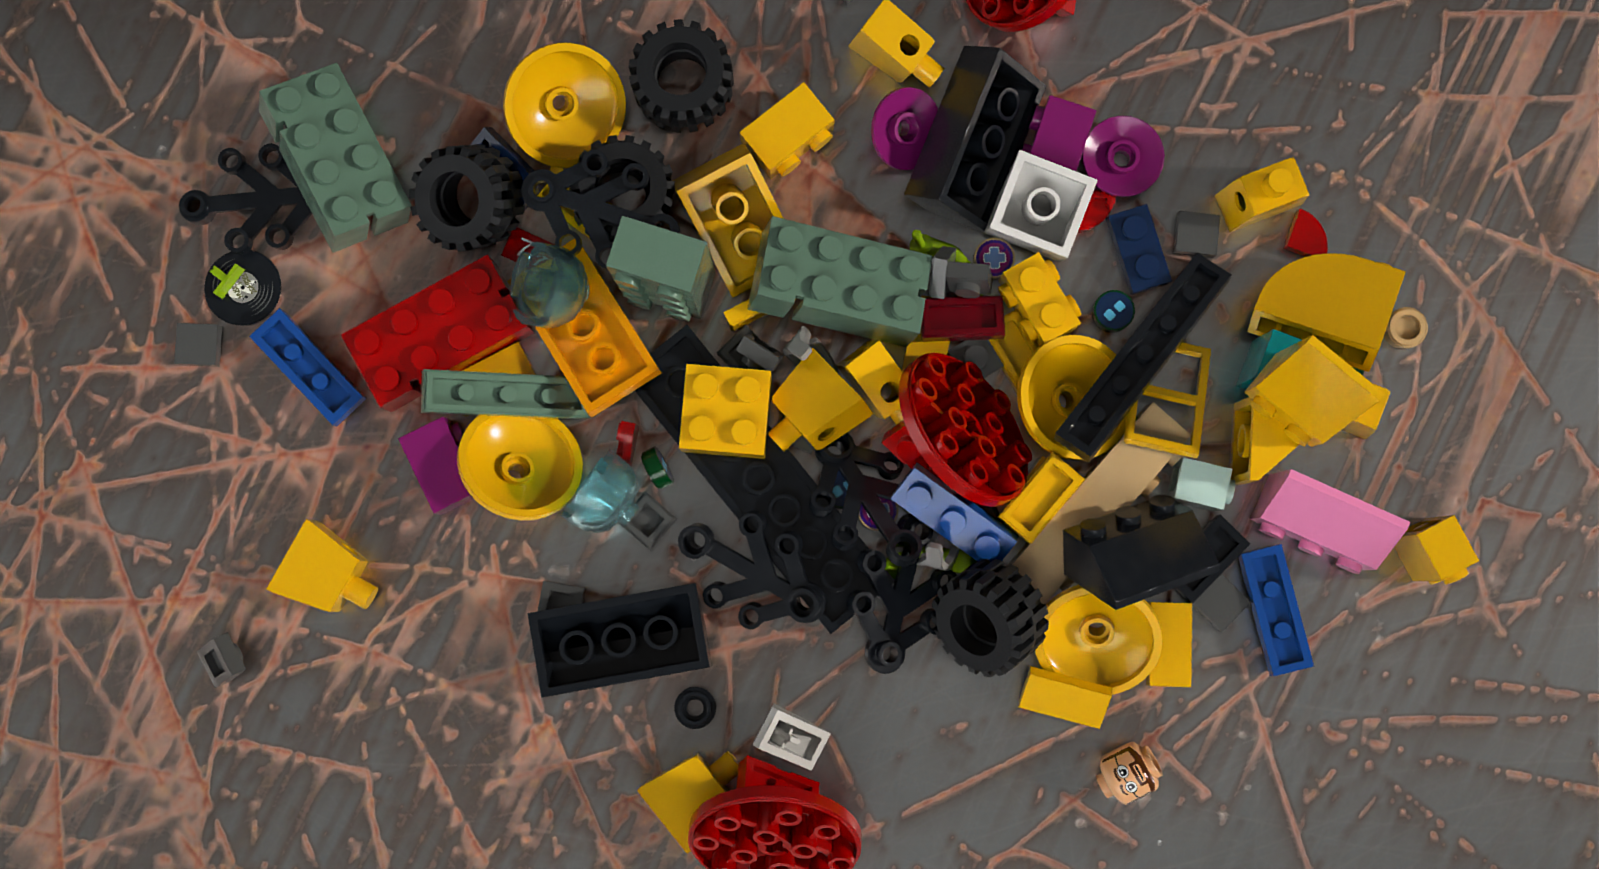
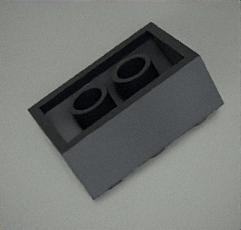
M1166 494L1155 495L1148 501L1131 507H1120L1113 513L1099 518L1083 520L1080 524L1063 530L1064 575L1115 610L1220 571V564L1193 510Z

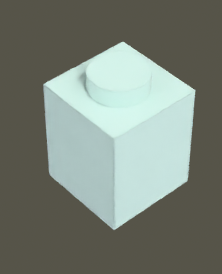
M1183 457L1173 466L1167 495L1184 505L1210 511L1224 510L1225 504L1231 503L1235 491V480H1231L1233 469Z

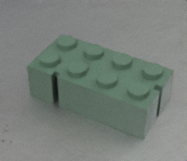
M338 63L259 91V112L275 143L279 142V151L332 253L367 240L370 225L367 217L373 215L371 231L374 236L408 223L410 207L412 205Z
M621 217L606 267L611 273L614 282H616L618 288L623 293V296L628 298L627 303L647 310L651 309L652 304L663 306V309L667 310L666 315L685 322H690L691 316L701 319L716 275L707 242L632 218Z
M772 216L762 232L748 310L784 318L794 305L796 298L802 301L793 312L792 320L907 347L920 334L926 298L921 296L927 291L933 256Z

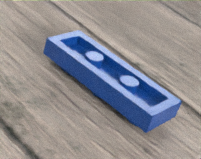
M279 308L249 336L333 426L337 427L367 399L284 310Z
M917 462L890 498L976 561L988 559L990 562L994 559L1003 560L1018 542V534L972 501L956 493L940 478Z
M1282 544L1241 553L1238 559L1249 601L1251 602L1269 676H1278L1314 667Z

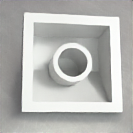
M1019 150L999 193L984 233L1034 253L1039 252L1042 256L1061 262L1069 256L1098 180Z

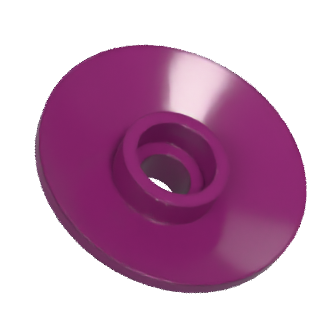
M912 87L898 88L887 94L880 101L874 112L871 125L872 142L878 156L892 168L899 170H912L915 168L938 111L936 103L926 92ZM899 123H901V132H900V133H898Z
M1131 116L1111 117L1095 126L1088 135L1082 153L1083 167L1087 176L1098 180L1096 183L1098 189L1117 197L1135 196L1149 189L1159 178L1165 160L1164 147L1157 132L1148 123ZM1123 154L1127 158V165L1118 166L1114 162V155Z

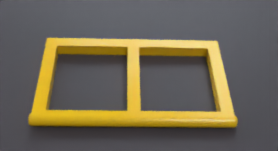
M1182 342L1175 351L1176 353L1200 358L1196 395L1149 385L1142 395L1194 406L1190 445L1134 433L1138 400L1127 413L1124 443L1197 459L1200 452L1211 349Z

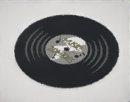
M250 250L243 255L235 254L232 251L226 253L214 262L207 273L204 285L207 304L218 318L229 324L239 326L255 324L265 319L274 310L281 295L279 272L273 262L259 252ZM236 263L245 271L222 299L213 293L221 283V280L209 271L213 270L212 267L215 265L228 274Z

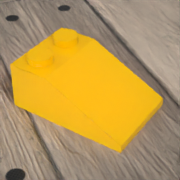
M743 143L672 180L675 181V190L702 241L707 242L711 258L732 298L752 288L762 232L772 216L783 218L755 160Z
M1314 335L1276 353L1244 392L1253 399L1250 404L1257 412L1269 419L1274 416L1286 426L1285 434L1291 440L1304 447L1307 444L1310 447L1324 444L1379 402L1385 395V393Z

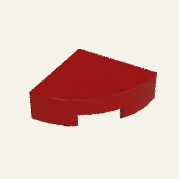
M1094 190L1078 233L1092 230L1100 225L1111 212L1116 196L1109 195L1101 190Z
M1300 208L1296 211L1283 249L1304 257L1327 254L1328 242L1326 233L1320 222L1312 214Z
M621 421L618 425L616 440L619 443L615 454V461L618 465L632 466L639 426L636 423Z

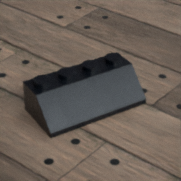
M964 46L904 195L929 212L984 233L1003 184L1018 151L1023 147L1035 108L1040 104L1047 85L1001 48Z
M696 583L527 613L541 698L712 666L706 625Z

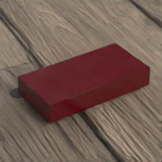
M1003 295L979 296L978 298H926L921 324V342L1004 339Z

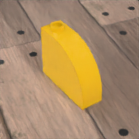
M1317 254L1298 259L1277 271L1265 284L1255 305L1247 332L1262 336L1275 329L1301 340L1314 335L1350 366L1369 372L1380 349L1406 271L1394 268L1383 262H1375L1347 254Z

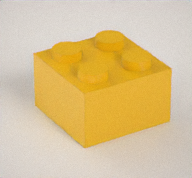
M686 364L679 449L687 453L765 459L772 382L771 371Z

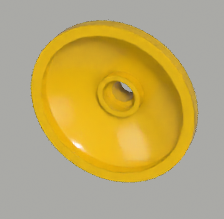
M559 42L535 49L517 64L506 84L503 110L506 125L512 138L525 153L546 165L569 168L578 163L579 156L584 150L587 152L591 150L592 143L600 140L603 144L607 142L608 136L617 135L618 137L625 119L626 97L618 73L601 54L580 44ZM558 95H563L565 99V104L561 109L553 107V99Z
M1066 335L1055 338L1038 347L1028 358L1021 371L1017 389V400L1024 426L1031 437L1049 453L1054 452L1060 458L1083 460L1055 441L1054 436L1116 356L1109 347L1100 341L1082 335ZM1060 394L1066 399L1065 407H1062L1059 402ZM1127 415L1094 457L1106 453L1120 440L1125 433Z
M479 415L466 428L457 451L459 475L469 494L487 510L513 520H537L561 510L577 491L583 473V460L579 445L570 430L557 418ZM508 471L518 472L521 478L512 477Z
M1076 585L1057 594L1046 604L1048 614L1044 618L1049 621V627L1044 632L1046 638L1043 643L1035 650L1036 657L1043 670L1111 687L1112 695L1138 685L1155 668L1162 650V631L1156 613L1145 600L1115 610L1080 585ZM1098 622L1102 623L1103 626L1093 628L1090 624Z

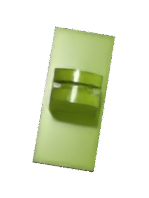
M235 263L228 274H226L214 265L212 267L213 270L211 269L209 272L221 280V283L213 293L223 299L245 269Z

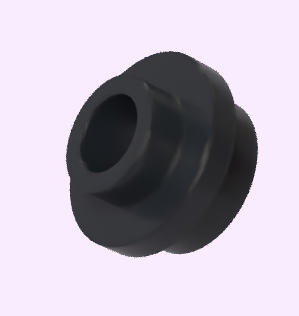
M702 687L687 688L678 695L675 701V715L678 721L687 728H703L715 716V699L708 690ZM691 700L702 702L704 708L700 715H692L689 712L688 704Z

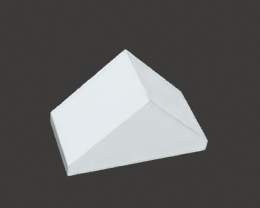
M773 703L753 742V746L812 771L831 733Z

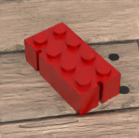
M487 254L341 334V337L379 407L393 412L421 396L420 387L411 382L418 380L422 386V370L462 371L535 333L518 302L512 297L513 293L499 267Z

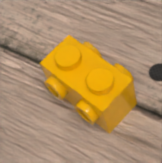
M1039 252L1004 271L998 279L1000 284L998 291L1000 295H1003V301L1007 307H1013L1014 310L1017 309L1023 318L1018 324L1025 339L1030 344L1036 341L1040 347L1055 338L1066 336L1073 332L1081 324L1078 319L1081 316V311L1075 299L1070 294L1065 296L1057 282L1060 280V275L1050 259L1044 260Z

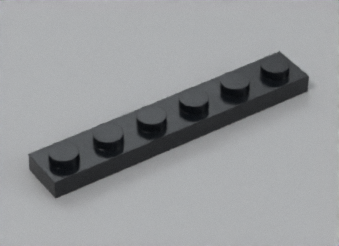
M1196 253L1056 431L1054 440L1089 463L1226 287L1232 274L1199 253Z

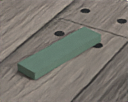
M422 370L421 413L589 419V415L565 376Z

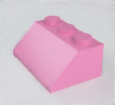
M1292 469L1269 474L1250 520L1261 524L1259 531L1280 540H1283L1285 535L1299 541L1297 548L1318 557H1321L1323 552L1338 559L1336 562L1338 567L1355 574H1360L1361 570H1377L1410 525V522Z

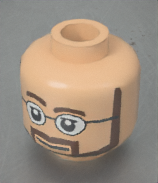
M1129 742L1101 757L1100 769L1102 773L1096 775V779L1107 798L1114 796L1120 803L1128 805L1155 792L1159 787L1158 778L1163 776L1156 757L1147 745L1141 747L1136 742Z

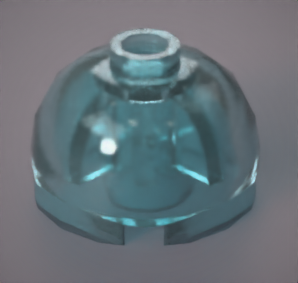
M534 242L530 244L535 247L530 253L522 252L518 257L512 273L510 296L518 298L520 309H513L515 317L522 324L543 328H556L572 321L583 308L589 296L588 278L583 263L574 254L570 253V250L557 245Z
M608 449L604 458L601 457L575 492V498L570 504H566L560 516L574 526L592 533L606 532L618 522L626 526L639 508L633 502L639 490L638 478L633 468L611 449Z

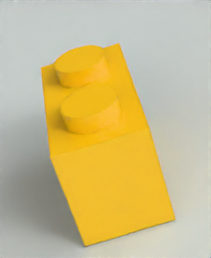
M803 82L739 132L742 144L746 145L752 157L770 179L779 173L784 177L801 163L800 156L809 149H812L814 152L820 150L833 138L831 132L834 131L835 120Z
M1455 515L1424 518L1408 527L1405 534L1394 547L1411 580L1428 581L1430 585L1441 581L1445 585L1456 582L1469 574L1467 567L1479 562Z

